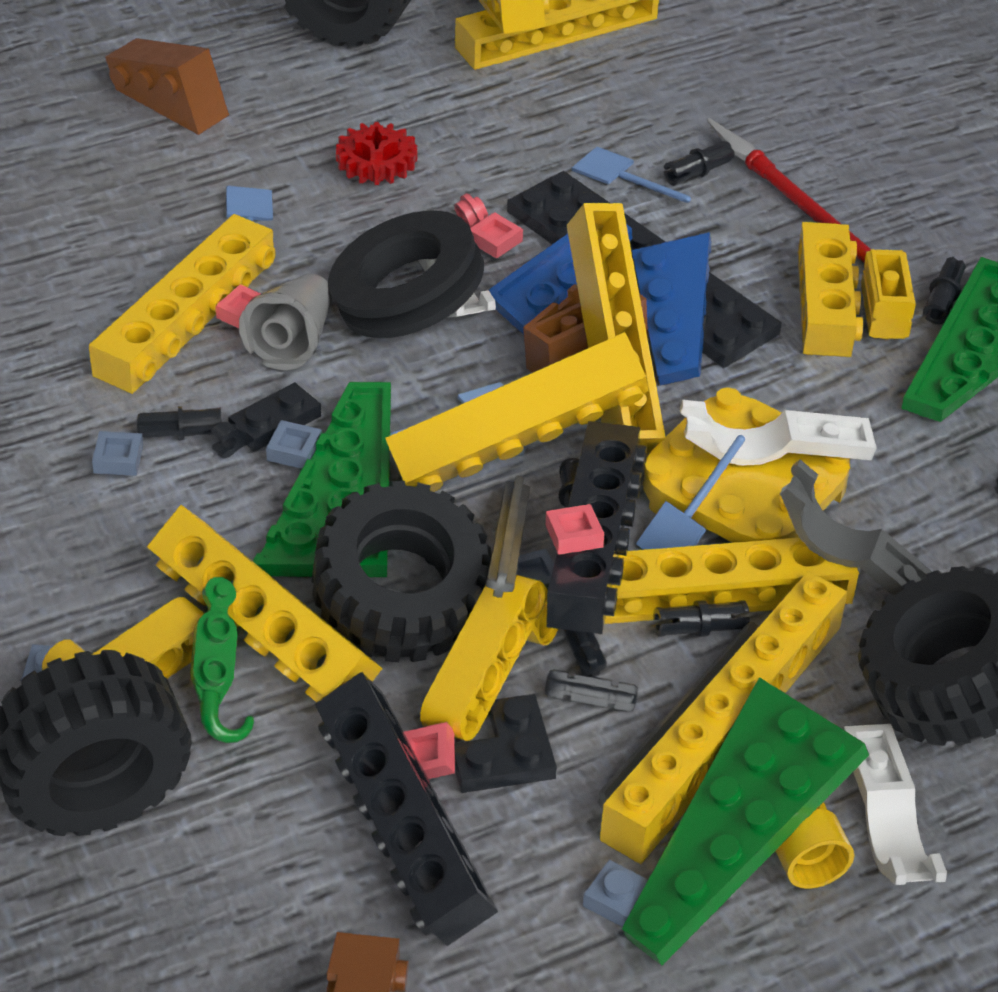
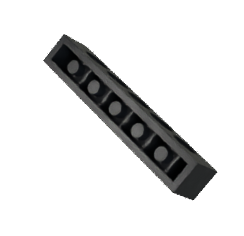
M588 421L568 508L591 504L604 532L603 548L576 553L556 554L547 592L546 627L602 634L606 616H615L618 588H612V585L621 586L624 558H619L618 556H627L630 529L624 527H633L636 500H630V498H639L641 472L636 471L644 472L647 445H639L640 427Z
M360 672L316 702L315 706L323 722L318 724V729L329 746L333 749L337 748L340 757L335 760V763L343 777L350 784H355L358 793L353 796V799L364 817L369 821L373 820L377 829L371 833L372 838L385 857L389 858L391 856L396 866L390 871L391 876L405 896H411L415 906L410 909V914L421 932L426 936L433 933L449 946L498 913L492 898L383 692L363 672ZM440 879H442L441 882L434 888L435 884Z

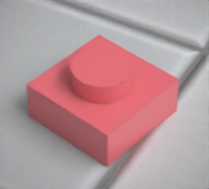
M495 212L470 228L478 248L496 259L523 241V229Z
M240 284L216 305V318L239 328V318L247 304L254 297L260 295V293Z
M591 504L546 511L545 526L558 555L603 548L604 532Z
M447 722L404 732L428 779L455 774L454 732Z

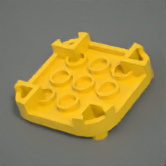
M729 387L718 390L716 396L704 401L707 413L716 423L732 429L746 430L761 427L775 420L782 413L756 399L741 395L738 390ZM686 417L650 452L646 459L643 490L650 501L649 509L655 514L658 513L665 501L684 513L720 462V459L685 438ZM786 453L779 459L761 465L740 466L729 463L691 519L705 529L730 542L799 538L780 495L782 488L792 480L791 468L793 464L801 459L818 474L814 483L815 498L824 511L833 500L840 503L846 492L850 471V458Z

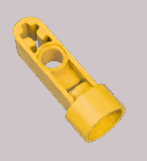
M824 802L776 850V854L789 881L794 886L804 889L818 888L834 882L847 872L854 860V850L838 818L833 812L827 810Z

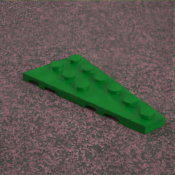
M980 257L906 391L901 409L942 422L998 378V262Z
M391 382L348 383L332 413V421L325 433H321L316 442L315 453L311 460L307 459L283 503V512L276 525H272L266 535L265 546L261 553H257L253 559V562L270 576L312 577L317 538L320 528L325 526V520L334 507H341L342 499L353 492H358L360 496L363 495L364 487L376 483H380L381 487L389 486L390 449L385 438L390 436ZM388 550L370 555L360 563L368 577H387Z
M759 677L625 921L622 930L627 939L663 966L785 842L798 826L869 756L865 743Z

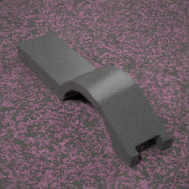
M801 459L793 464L791 468L792 480L782 488L780 495L797 535L811 551L829 562L846 567L861 568L890 594L893 593L894 595L903 590L902 585L913 579L915 582L927 578L926 574L932 572L883 529L872 531L857 530L834 521L821 509L815 498L814 483L818 474Z

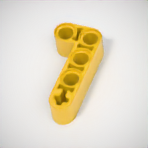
M516 575L513 592H503L502 598L494 597V589L485 585L424 698L420 712V721L423 727L447 722L453 729L454 738L464 741L472 740L479 732L526 641L543 646L553 641L558 629L546 627L548 590L541 581Z
M177 597L92 655L100 654L102 650H115L121 653L123 657L127 652L154 664L162 671L164 677L168 679L191 663L194 628L204 612L188 599ZM70 639L62 640L47 652L42 662V670L48 668L47 663L58 658H61L62 661L75 658L74 653L85 652V650Z

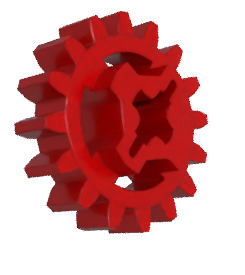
M374 122L370 127L361 123L360 130L348 128L347 136L340 135L338 137L339 144H336V161L340 171L346 170L347 178L359 176V183L363 184L370 179L374 185H379L383 179H386L387 182L392 184L394 183L395 176L405 179L407 178V171L415 170L417 145H415V137L407 136L405 128L395 131L394 124L392 123L386 127L380 125L379 122Z

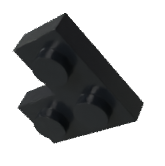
M535 694L496 699L489 711L495 737L455 743V772L461 793L556 779L557 766Z

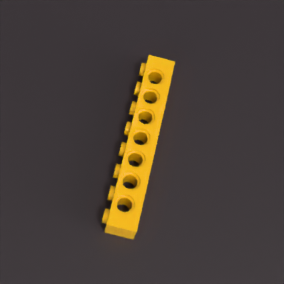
M809 571L806 572L603 804L600 832L601 842L640 865L645 861L686 812L758 678H762L786 693L840 629L848 591Z

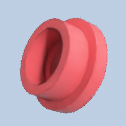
M466 193L460 197L459 202L454 204L457 216L465 220L470 228L488 217L485 205L477 196L473 198L470 194Z

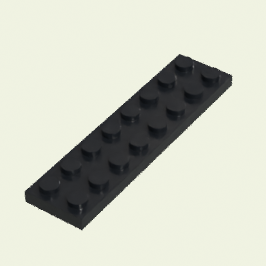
M563 170L508 199L507 212L546 241L553 244L568 234L567 224L583 203L610 202ZM624 213L626 224L632 228L631 253L635 249L666 242ZM709 272V280L706 286L707 304L706 315H704L703 321L704 339L702 353L722 368H726L780 335L782 322ZM636 274V280H637L638 290H639V294H641V293H640V288H639V283H638V278H637V274Z

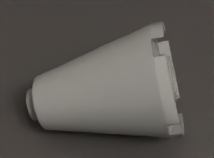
M305 274L254 297L247 304L239 318V334L250 354L255 352L264 360L262 364L272 369L287 371L298 369L305 364L317 349L331 305L332 296L329 291L328 282L319 275Z

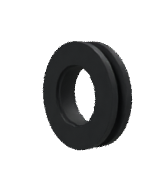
M445 211L413 212L387 220L369 229L349 244L331 268L328 287L344 322L352 331L371 338L399 337L421 331L442 321L466 303L482 280L484 260L475 243L469 225L461 217ZM421 259H436L435 263L426 272L408 283L392 288H376L379 282L390 272L405 264Z

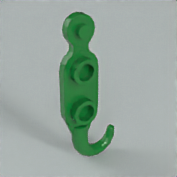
M215 577L207 582L202 591L208 612L201 616L194 628L190 676L200 704L201 724L206 732L215 740L224 743H237L250 734L253 729L254 718L247 716L243 725L235 730L224 727L218 718L219 706L234 679L237 626L228 615V607L236 598V589L229 580L223 577Z

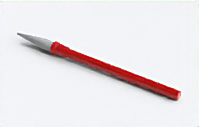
M707 119V122L721 140L731 144L735 156L745 161L748 169L754 171L763 179H767L816 223L841 224L780 172L775 164L765 156L763 151L755 149L751 143L714 120ZM849 231L850 241L857 242L856 257L865 263L866 252L870 251L871 248Z

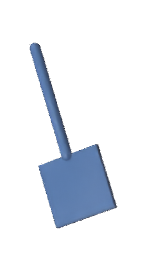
M600 147L594 148L571 167L572 171L608 185L617 177H620L685 203L691 201V197L625 172L634 164V160Z
M226 186V217L236 214L251 221L273 220L272 190Z
M743 435L737 436L685 512H681L665 501L636 545L643 550L696 546L707 529L691 519V517L745 442Z

